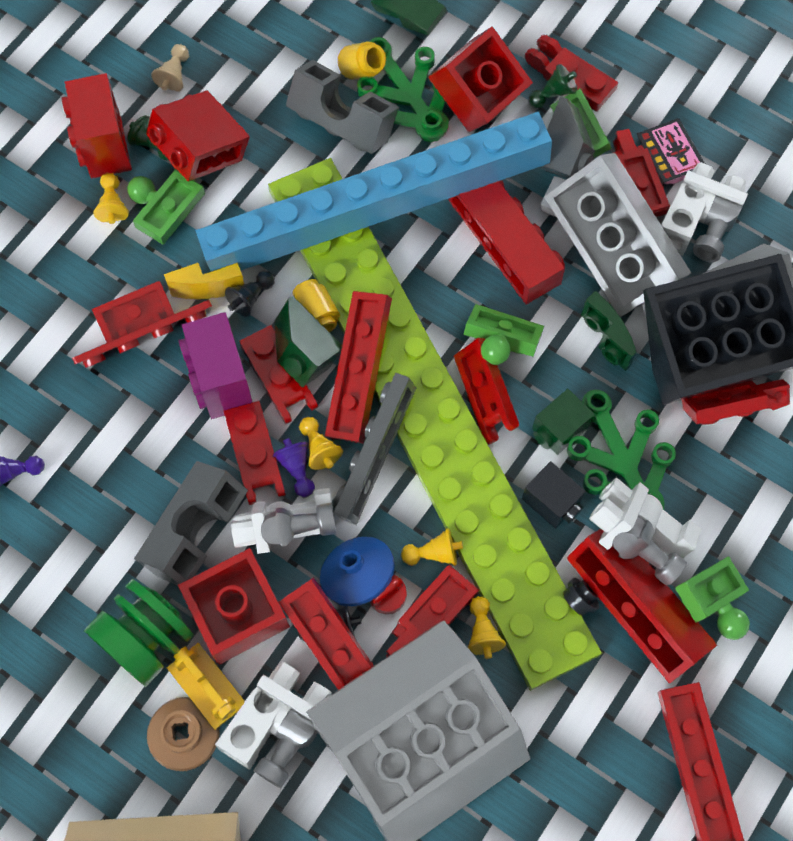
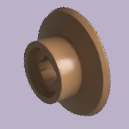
M190 697L175 698L163 704L152 716L147 729V743L152 756L159 764L174 771H188L204 764L216 749L215 744L219 740V728L214 730ZM189 725V737L186 740L175 741L174 729L177 726Z

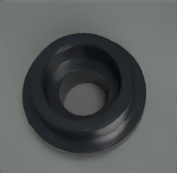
M572 578L567 584L568 588L563 592L567 603L582 616L588 612L594 613L600 607L597 600L599 597L584 579L581 581L577 578Z

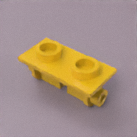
M199 642L190 649L186 646L181 648L173 656L175 661L166 667L214 730L218 729L235 715L245 703V700Z

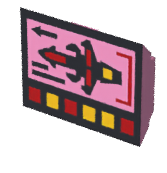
M679 118L636 133L644 149L648 148L654 166L665 184H675L683 181L688 170L692 172L699 162L705 164Z

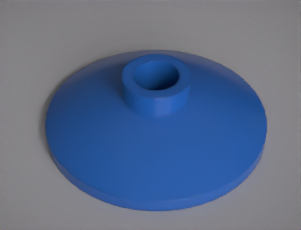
M357 537L343 542L327 556L322 565L320 584L323 592L331 601L342 606H358L372 601L387 588L392 580L395 569L393 554L384 542L373 537Z

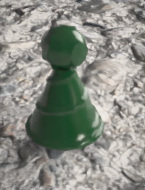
M558 64L543 90H535L529 94L528 102L535 109L542 108L546 98L576 94L577 86L574 78L577 77L574 70L569 72L563 65Z
M144 115L135 122L130 123L127 135V142L129 144L158 149L146 135L150 120L149 116ZM158 149L159 157L168 161L166 156Z

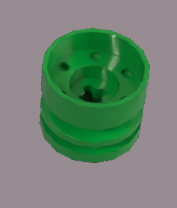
M131 579L125 588L136 601L131 604L121 595L117 594L114 597V601L124 614L117 619L109 613L101 611L83 631L144 687H147L164 668L154 651L160 646L169 653L176 655L179 649L168 636L174 633L186 643L194 634L185 625L181 614L155 590L147 588Z

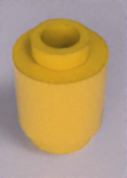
M370 41L345 46L338 55L340 72L344 77L351 80L376 76L386 63L384 50L379 45Z
M309 279L298 284L292 292L294 298L328 332L334 330L340 313L326 287L323 284H319L316 279Z

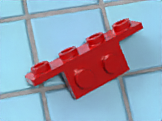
M157 281L93 308V314L107 343L72 357L75 365L83 362L85 368L106 360L103 353L117 347L119 353L139 346L140 343L137 338L151 333L155 339L174 331L171 324L185 318L188 323L207 317L205 309L212 307L210 300H207L174 314L161 282Z

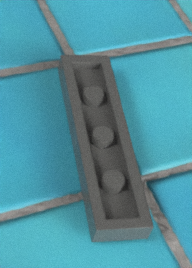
M395 373L392 382L385 384L380 396L382 404L377 416H372L366 426V441L362 450L357 451L351 460L349 467L351 475L346 486H341L335 496L334 507L336 509L334 514L356 526L417 389L409 377Z

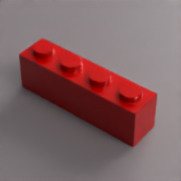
M503 180L448 199L526 305L561 285L565 271L563 258L556 250L552 251L544 241V235L540 227L535 223L531 224L524 214L520 201L516 197H511L505 190Z
M599 529L589 535L566 558L670 684L718 645L699 622L695 623L688 609L673 591L655 576V570L645 559L639 555L631 559L621 558L614 545L607 550L599 543L604 532L602 529Z

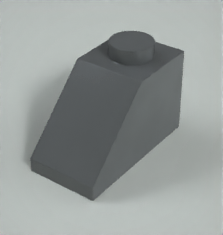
M560 96L547 128L552 140L550 163L540 166V168L546 172L568 179L594 160L595 149L579 109L567 98Z

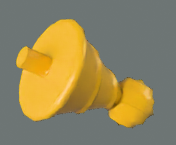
M106 173L100 179V184L105 189L104 194L93 212L97 220L114 224L115 221L126 220L129 216V210L115 191L120 184L118 177L114 173Z
M314 417L303 418L300 422L299 430L304 436L309 438V467L314 470L332 468L334 463L342 456L343 449L341 446L334 444L333 441L328 440L323 434L317 432L319 423Z
M446 528L440 535L431 539L422 547L418 548L413 544L404 546L401 551V558L409 566L416 565L420 558L456 566V550L463 549L462 541L453 542L451 531L449 528Z
M478 596L472 598L469 604V610L471 614L476 616V621L467 648L475 655H484L485 659H491L492 653L502 650L506 646V642L501 638L499 632L492 625L491 620L486 616L490 610L488 599Z

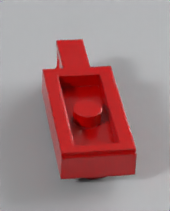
M630 129L617 131L615 140H613L615 152L612 153H616L656 217L667 215L670 204L648 148L644 149L642 145H635Z
M784 379L758 385L753 381H748L682 400L683 410L696 424L705 425L714 424L719 419L732 416H749L754 411L769 408L774 411L790 405V385Z
M449 564L397 621V626L392 633L398 639L386 651L388 653L386 656H390L442 620L450 625L472 601V598L478 594L479 589Z

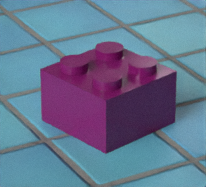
M226 312L181 324L185 338L178 341L189 371L188 376L199 408L207 407L212 420L225 416L223 410L253 403Z

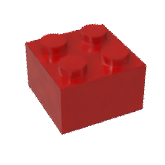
M493 26L470 40L428 76L429 80L468 132L488 124L533 83Z
M107 73L65 81L67 96L61 97L66 118H70L71 126L67 127L68 136L72 148L76 150L80 167H87L91 179L102 177L106 173L117 174L131 171L132 166L121 114Z
M251 548L178 585L213 658L219 665L290 628L287 618Z

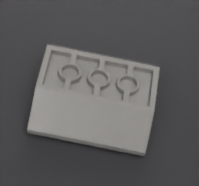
M444 620L306 711L325 744L334 753L373 816V821L386 841H417L530 760L520 727L477 658Z

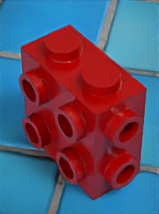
M208 90L194 95H187L183 99L168 104H161L153 108L146 132L152 144L158 147L170 161L171 165L188 182L241 162L250 139L244 128L236 122Z

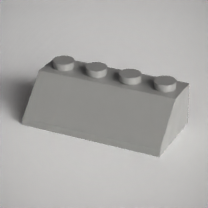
M616 153L598 156L544 196L620 317L642 305L644 302L643 290L681 280L692 274Z

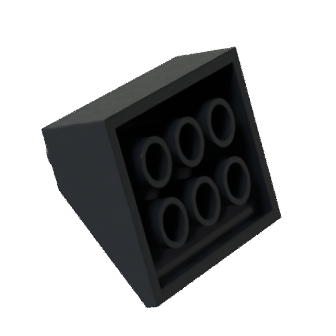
M782 254L643 290L652 371L663 405L793 369V287Z

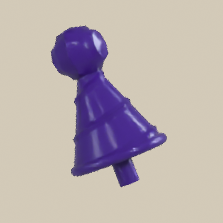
M290 438L283 441L285 447L276 451L273 454V458H276L281 463V466H284L291 476L297 480L294 485L296 495L302 498L309 497L313 494L315 485L312 480L306 477L308 443L299 442L292 444Z
M37 455L30 456L24 463L0 456V486L11 479H15V477L24 472H28L32 476L40 475L45 468L43 459Z

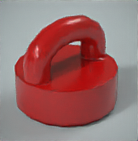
M393 575L387 588L378 597L369 602L372 608L378 613L385 615L398 612L404 606L407 598L406 586L403 580Z

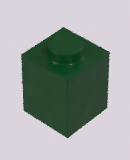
M567 388L535 416L532 426L533 435L543 448L547 450L551 448L559 455L568 446L569 441L573 437L580 436L590 427L595 414Z

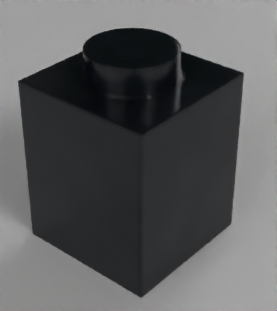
M550 461L525 487L521 499L556 529L563 520L570 524L582 511L584 506L580 502L586 491Z

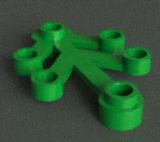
M382 37L373 38L370 42L379 45L385 52L386 63L383 70L396 88L377 85V81L373 77H361L357 82L359 97L371 91L389 102L410 106L414 113L398 111L394 124L415 128L417 134L427 142L440 140L449 128L448 117L442 112L445 100L433 84L434 94L430 106L428 107L422 99L429 69L435 63L434 51L429 47H420L416 50V68L410 83L392 58L391 44ZM421 57H428L429 60L424 61V60H421L420 58H421ZM364 86L372 87V89L370 90H364L362 88ZM427 122H435L436 124L430 125Z
M597 389L587 392L582 402L595 414L592 422H597L612 454L592 447L590 441L584 436H575L569 441L567 446L568 456L574 461L584 460L622 475L631 490L641 482L649 489L647 494L656 497L661 502L664 510L665 502L659 487L666 468L672 464L676 457L675 448L666 442L658 443L651 453L653 464L645 483L637 469L649 436L659 425L658 415L648 409L641 411L637 415L634 423L636 430L627 449L609 413L612 407L609 395ZM594 398L599 399L603 402V406L595 407L591 404V400ZM649 418L653 426H644L640 419ZM574 444H581L584 446L585 452L576 453L572 446ZM657 451H666L669 454V459H660ZM592 469L586 473L582 484L587 493L597 495L601 494L603 489L611 482L607 481L603 471ZM590 477H597L601 481V486H591L588 479Z

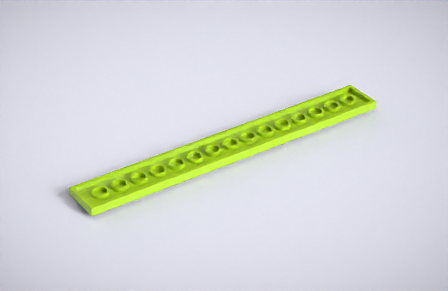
M328 158L268 184V188L274 202H278L342 180V177L333 160ZM369 226L300 250L314 278L318 280L319 284H323L337 307L340 313L338 324L343 334H345L353 291L385 294L392 298L374 393L381 405L380 396L387 382H392L395 373L409 377L417 389L396 435L445 529H450L453 542L462 541L463 549H459L457 552L474 585L479 589L480 596L488 599L490 603L489 613L503 640L506 642V646L529 690L532 691L599 657L602 654L582 616L574 611L564 598L563 592L567 589Z

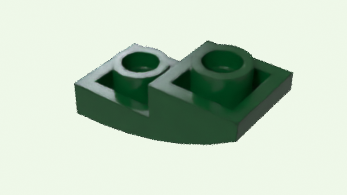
M437 0L371 1L375 11L398 18L404 28L428 36L447 11L446 7Z
M594 291L586 299L581 316L590 329L603 334L598 348L602 351L605 359L613 365H619L626 371L631 366L637 353L634 342L617 312L597 291Z

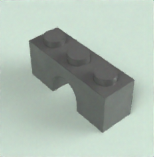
M314 60L297 68L294 72L286 102L288 108L297 112L300 117L312 120L324 127L330 134L340 136L353 143L361 151L372 154L388 142L399 109L398 106L370 91L354 101L352 108L342 102L338 93L340 74Z
M196 461L134 559L157 577L177 586L194 577L207 557L205 553L194 545L198 531L211 520L218 519L228 523L248 490L226 470Z

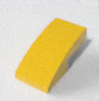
M195 263L164 274L171 296L182 299L225 297V289L227 287L244 285L243 275L238 263L206 274L202 273L199 263Z

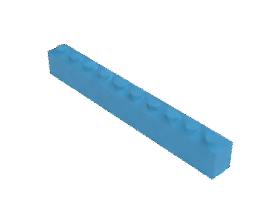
M538 111L197 229L196 233L211 272L234 263H238L242 271L449 199L458 194L549 164L552 140Z

